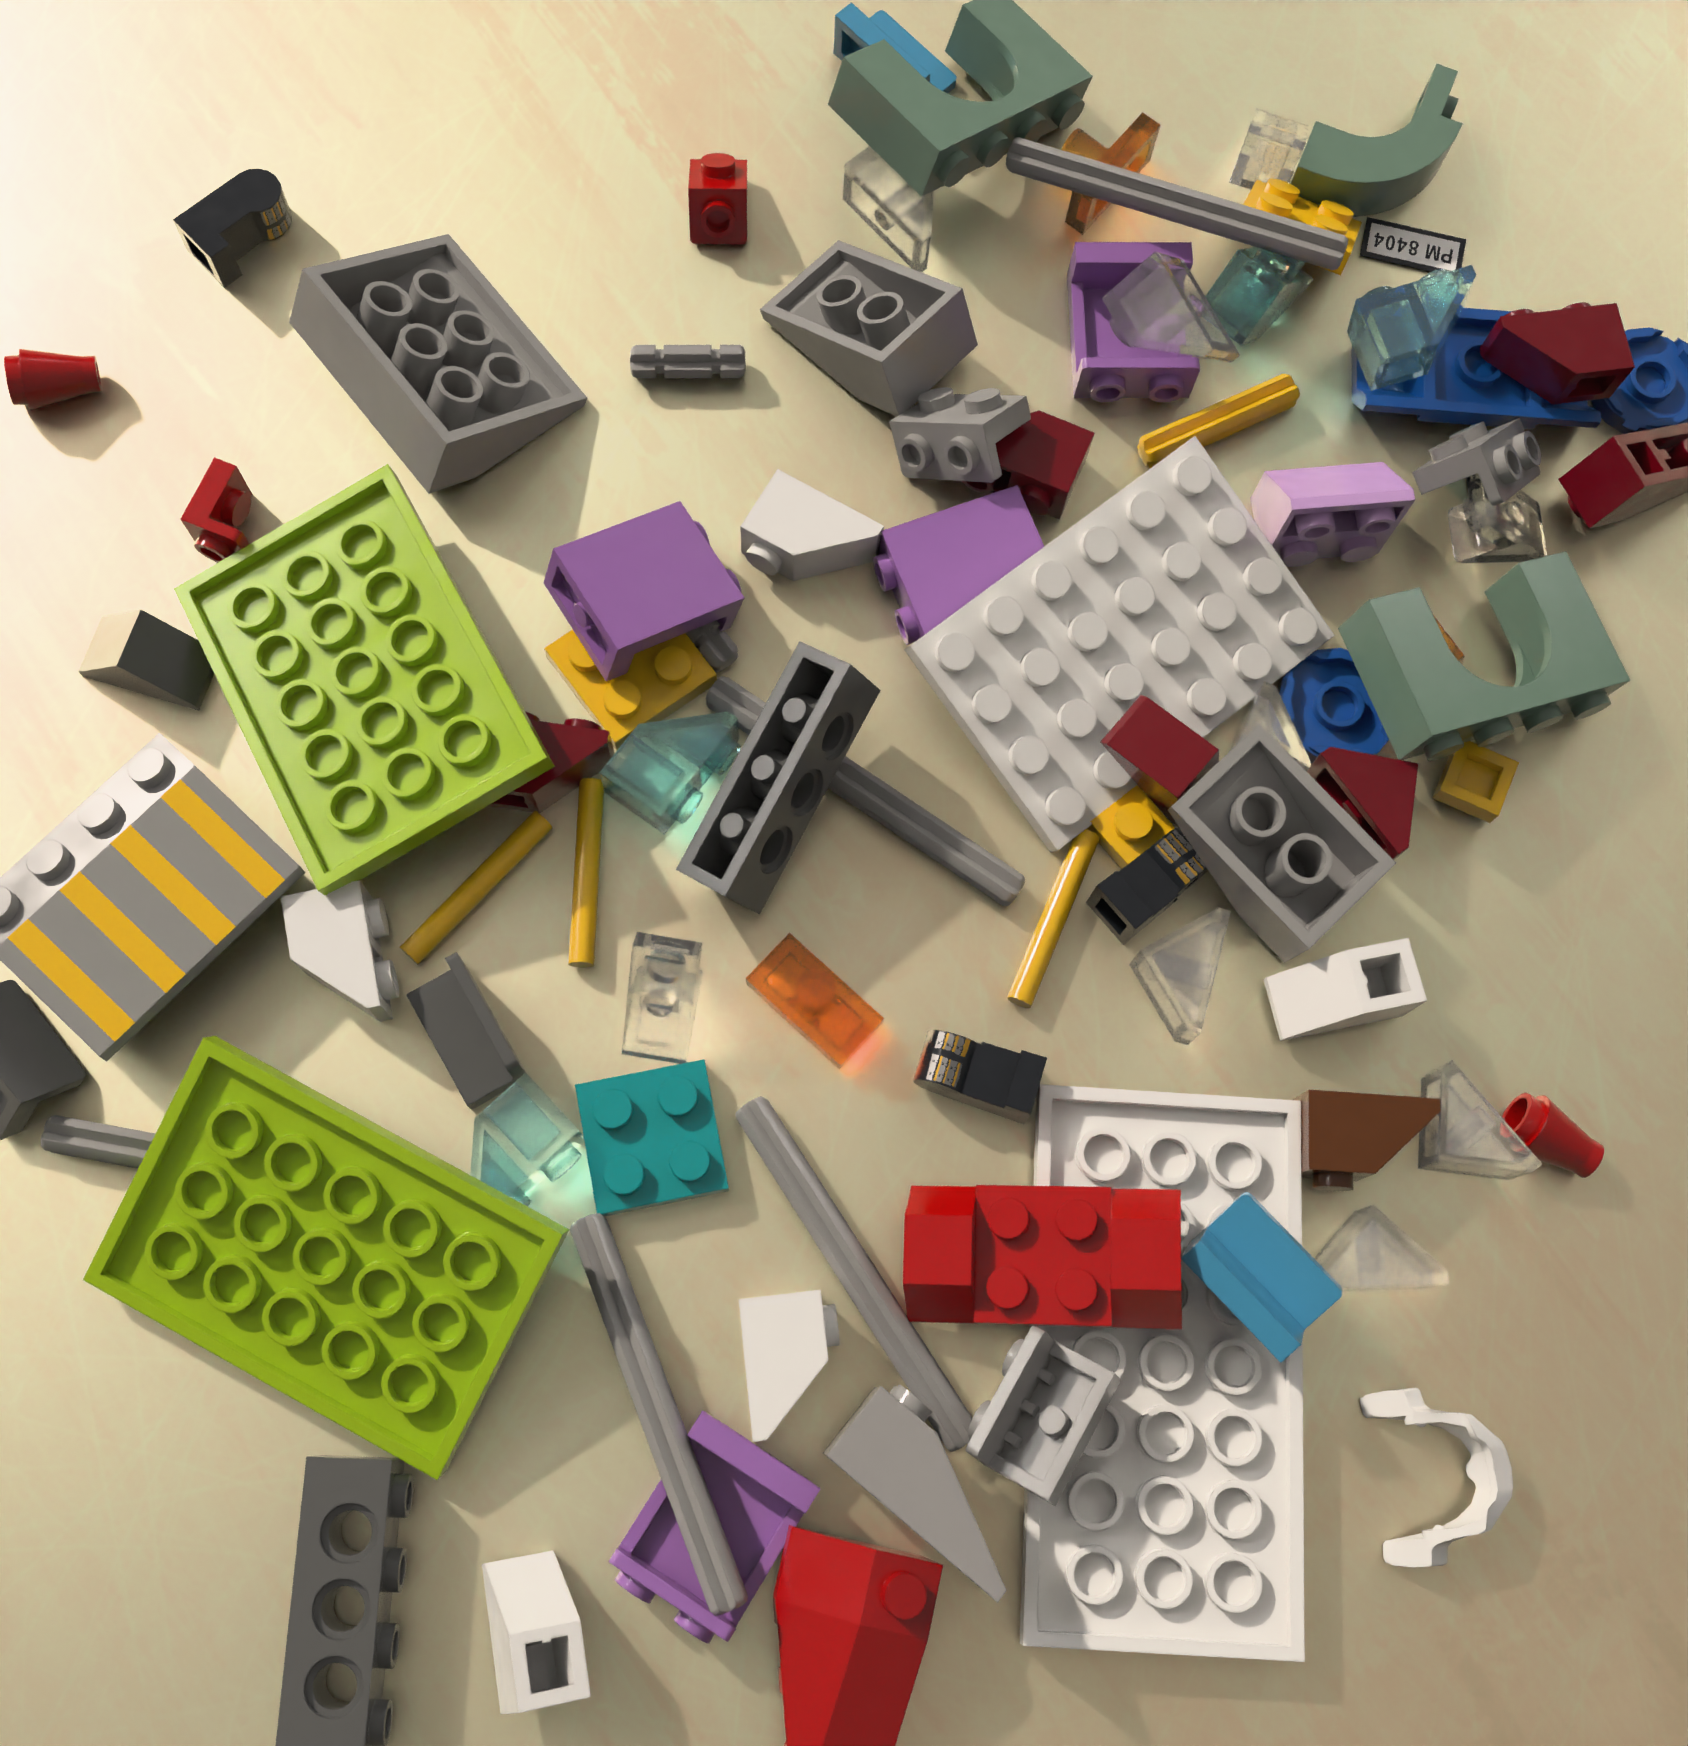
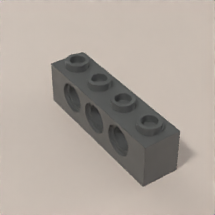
M799 641L676 870L760 914L881 690L851 664Z
M333 1455L306 1457L275 1746H387L392 1726L393 1704L391 1699H382L385 1669H393L395 1667L400 1640L399 1623H390L392 1592L400 1593L402 1591L407 1563L406 1549L397 1548L399 1518H408L413 1499L412 1474H403L405 1462L399 1458ZM353 1510L363 1513L369 1519L372 1527L370 1542L362 1551L350 1549L344 1543L341 1536L343 1520ZM342 1586L356 1589L364 1600V1614L356 1626L342 1623L334 1612V1598ZM332 1663L344 1664L354 1672L357 1680V1689L351 1701H339L329 1693L326 1686V1675Z

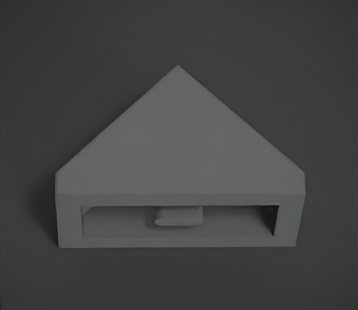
M142 609L102 617L78 671L83 677L195 710H200L214 676L207 657L196 638Z

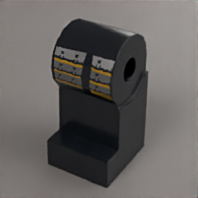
M256 168L237 174L175 217L173 222L187 251L223 288H226L243 275L237 261L259 245L261 241L274 240L282 236L289 229L292 216L278 178L268 170Z
M1176 827L1119 872L1115 871L1099 883L1086 903L1124 945L1178 900L1177 897L1200 879L1208 869L1180 827Z
M929 1030L913 1082L930 1092L1025 1124L1032 1113L1047 1057L1024 1050L1017 1053L985 1042L980 1044L969 1038L947 1031Z

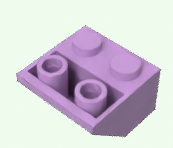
M1384 462L1265 471L1250 499L1254 521L1282 561L1288 567H1298L1310 564L1321 558L1341 557L1345 562H1358L1378 554L1414 503L1415 495L1413 488Z

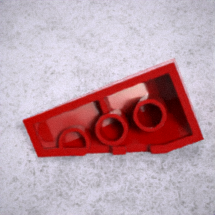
M789 1525L773 1593L774 1622L778 1625L781 1667H778L779 1689L783 1695L786 1732L784 1746L896 1745L928 1642L943 1569L942 1564L918 1554Z

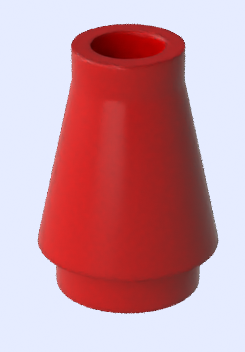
M19 349V355L4 356L6 381L13 405L28 404L30 410H34L84 394L102 392L100 372L95 355L76 356Z
M1522 1093L1508 1105L1501 1117L1498 1134L1501 1138L1508 1141V1148L1514 1153L1569 1170L1581 1178L1590 1176L1603 1159L1604 1146L1587 1135L1545 1095L1534 1097L1529 1093Z

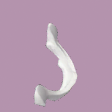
M1418 1388L1388 1390L1368 1394L1360 1398L1362 1413L1366 1418L1404 1420L1405 1425L1416 1424L1419 1427H1425L1429 1424L1439 1427L1459 1438L1470 1452L1471 1458L1466 1464L1467 1476L1475 1483L1476 1490L1472 1503L1461 1515L1443 1526L1435 1525L1432 1529L1422 1530L1420 1534L1386 1540L1383 1543V1558L1386 1563L1412 1568L1446 1565L1448 1562V1546L1456 1540L1491 1530L1510 1501L1513 1491V1477L1508 1452L1503 1442L1473 1415L1430 1409L1424 1404Z

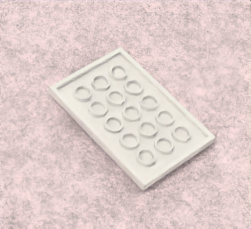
M1194 436L904 650L1050 852L1060 850L1092 825L1091 820L1138 785L1100 741L1140 695L1150 698L1204 738L1335 635L1199 440Z

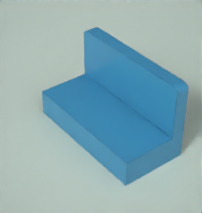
M851 2L835 15L833 54L841 61L843 57L885 39L932 85L947 94L955 88L956 75L885 11L880 10L868 18Z
M1249 1192L1241 1194L1189 1242L1181 1257L1183 1262L1280 1363L1301 1346L1305 1329L1342 1296L1341 1285Z

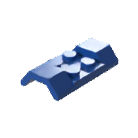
M1364 300L1351 350L1352 403L1362 411L1417 415V421L1474 425L1484 421L1486 426L1498 427L1520 418L1523 428L1534 430L1537 424L1597 428L1601 423V412L1588 406V400L1551 404L1482 359L1479 348L1500 316H1504L1512 311Z

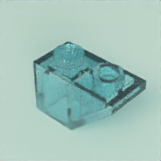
M1264 248L1238 249L1196 311L1239 345H1245L1257 341L1307 289L1313 278L1301 270L1305 265L1303 261L1267 251Z
M1472 265L1453 271L1448 269L1435 270L1423 276L1419 281L1395 288L1390 286L1378 287L1367 292L1362 298L1356 299L1347 333L1370 391L1429 373L1467 301L1476 277Z
M720 712L638 724L599 772L605 793L665 835L675 821L683 824L693 815L703 798V793L699 790L714 772L719 776L723 775L735 761L741 749V745L737 743L739 741L738 718L729 712Z
M525 1072L474 1118L470 1175L518 1202L529 1206L531 1200L526 1195L545 1177L551 1182L556 1181L580 1159L582 1154L576 1148L584 1142V1137Z

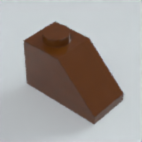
M1307 1090L1292 1099L1301 1101V1178L1313 1179V1189L1353 1190V1181L1356 1182L1376 1174L1441 1112L1440 1098Z

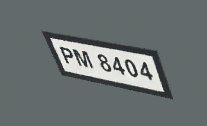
M1367 217L1360 255L1460 278L1466 239Z

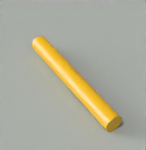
M583 778L579 780L568 961L569 966L578 968L593 967L595 959L604 781L597 778Z
M534 811L399 948L418 965L553 828L551 824L541 814Z
M1085 829L1072 839L1007 999L1018 1006L1031 1008L1100 840V837L1090 830Z

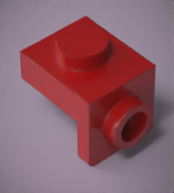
M711 153L703 156L701 159H690L688 184L690 241L693 244H745L747 242V160H737L725 153Z

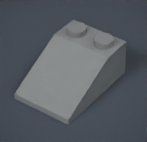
M840 240L760 309L762 317L766 322L856 398L894 416H899L910 409L918 401L919 395L929 391L978 345L963 288Z
M1260 724L1168 809L1239 917L1284 963L1309 950L1396 864Z
M900 1384L898 1386L895 1385L890 1392L882 1386L873 1388L823 1454L998 1603L1007 1590L938 1433L925 1423L932 1411Z

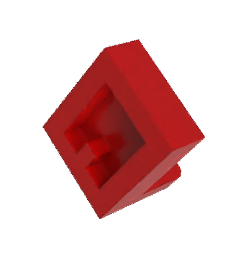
M216 457L213 458L180 520L195 541L194 548L203 556L218 563L250 544L244 533L235 527H240L248 517L251 508L252 492L236 465Z

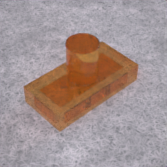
M1142 112L1109 149L1080 128H1077L1067 138L1061 150L1140 173L1151 160L1161 125ZM1072 191L1065 223L1083 235L1111 203Z
M790 932L745 978L746 985L839 1070L884 1021V1018Z

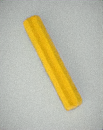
M1289 374L1278 375L1143 435L1139 439L1137 446L1138 454L1145 467L1150 469L1194 436H1196L1203 447L1294 407L1297 399L1300 397L1299 388L1295 385L1292 376Z

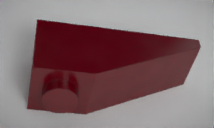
M1688 422L1612 436L1558 480L1568 494V504L1574 514L1585 521L1590 529L1623 521L1688 492Z

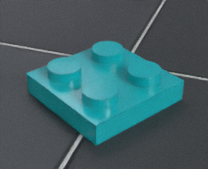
M704 1059L575 1084L597 1213L605 1217L729 1191Z

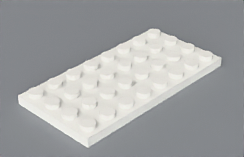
M1040 1084L1036 1095L1034 1186L1181 1190V1257L1189 1242L1241 1194L1249 1192L1302 1245L1301 1101ZM1182 1259V1330L1036 1326L1047 1332L1057 1343L1116 1373L1121 1382L1056 1506L1024 1489L1020 1644L1033 1647L1305 1662L1303 1339L1301 1346L1280 1363Z

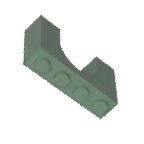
M972 0L962 5L945 52L989 94L993 101H969L941 91L928 82L883 39L843 57L828 105L923 197L944 185L946 187L954 186L966 174L982 166H993L1008 153L1014 138L1020 137L1037 142L1041 136L1057 128L1061 130L1068 128L1083 111L1085 103L1082 99L1093 76L1013 0Z
M1566 551L1520 562L1485 591L1514 654L1516 663L1514 686L1508 687L1489 683L1472 674L1456 659L1449 649L1420 587L1369 599L1338 628L1398 760L1425 754L1428 761H1435L1464 747V742L1475 740L1478 747H1484L1508 737L1515 731L1514 728L1524 726L1527 733H1533L1557 723L1563 718V714L1572 712L1576 720L1591 716L1607 708L1611 704L1608 695L1630 681Z

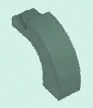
M1436 64L1419 98L1410 123L1392 134L1379 137L1358 136L1316 121L1290 183L1300 190L1299 197L1319 205L1323 200L1340 203L1353 211V217L1389 211L1414 198L1424 190L1440 169L1463 124L1451 119L1458 98L1449 94L1458 71Z

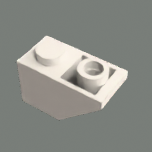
M360 880L353 881L327 895H323L317 889L281 896L290 959L305 974L378 1021L382 1022L393 1019L390 999L399 998V985L392 960L383 961L379 938L389 935L388 920L382 899H373Z
M1409 938L1345 950L1264 979L1280 1041L1402 1017L1427 1001Z
M554 1550L482 1564L500 1714L522 1713L590 1698L591 1693L581 1621Z

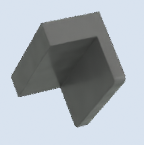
M455 952L445 958L451 970L409 992L406 996L466 1105L472 1110L529 1078L469 969L459 954Z
M14 980L0 982V1140L22 1132L40 1101L81 1085L86 1076V1072Z

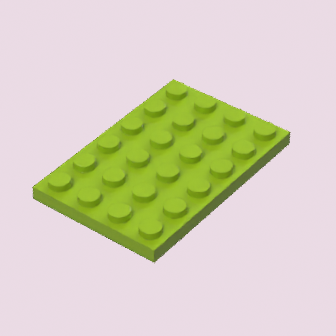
M388 464L174 588L314 884L323 895H327L353 881L362 880L555 767L398 476Z
M210 1036L202 1039L83 1280L438 1480L447 1471L570 1229L219 1037Z

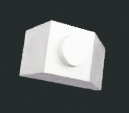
M777 469L740 526L741 553L759 571L768 575L779 573L792 581L873 562V557L879 553L881 531L884 530V525Z
M821 1290L739 1299L753 1442L765 1441L770 1437L829 1360L827 1347L840 1345L835 1304L822 1305Z

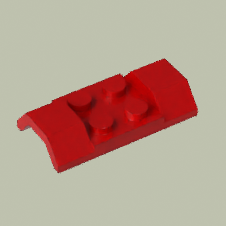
M1018 1185L911 1186L904 1221L903 1289L907 1319L909 1322L1182 1330L1181 1190Z

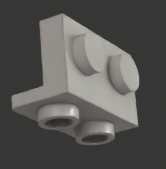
M942 387L919 395L916 405L895 417L889 423L901 472L905 477L992 483L1002 475L995 443L1029 421L1031 415L1027 396L1001 395L1000 390L996 388L982 389L970 394H953L952 388Z
M1520 418L1489 431L1483 421L1449 436L1450 440L1429 449L1428 452L1431 460L1412 472L1421 495L1478 473L1490 504L1495 506L1507 501L1540 475L1538 465L1541 463V452L1534 435L1530 431H1524Z
M1032 1326L1025 1339L1017 1340L1008 1351L1002 1367L1004 1378L992 1400L982 1403L975 1412L968 1430L970 1441L966 1447V1452L983 1465L1056 1506L1121 1379L1116 1373L1057 1343L1047 1332Z

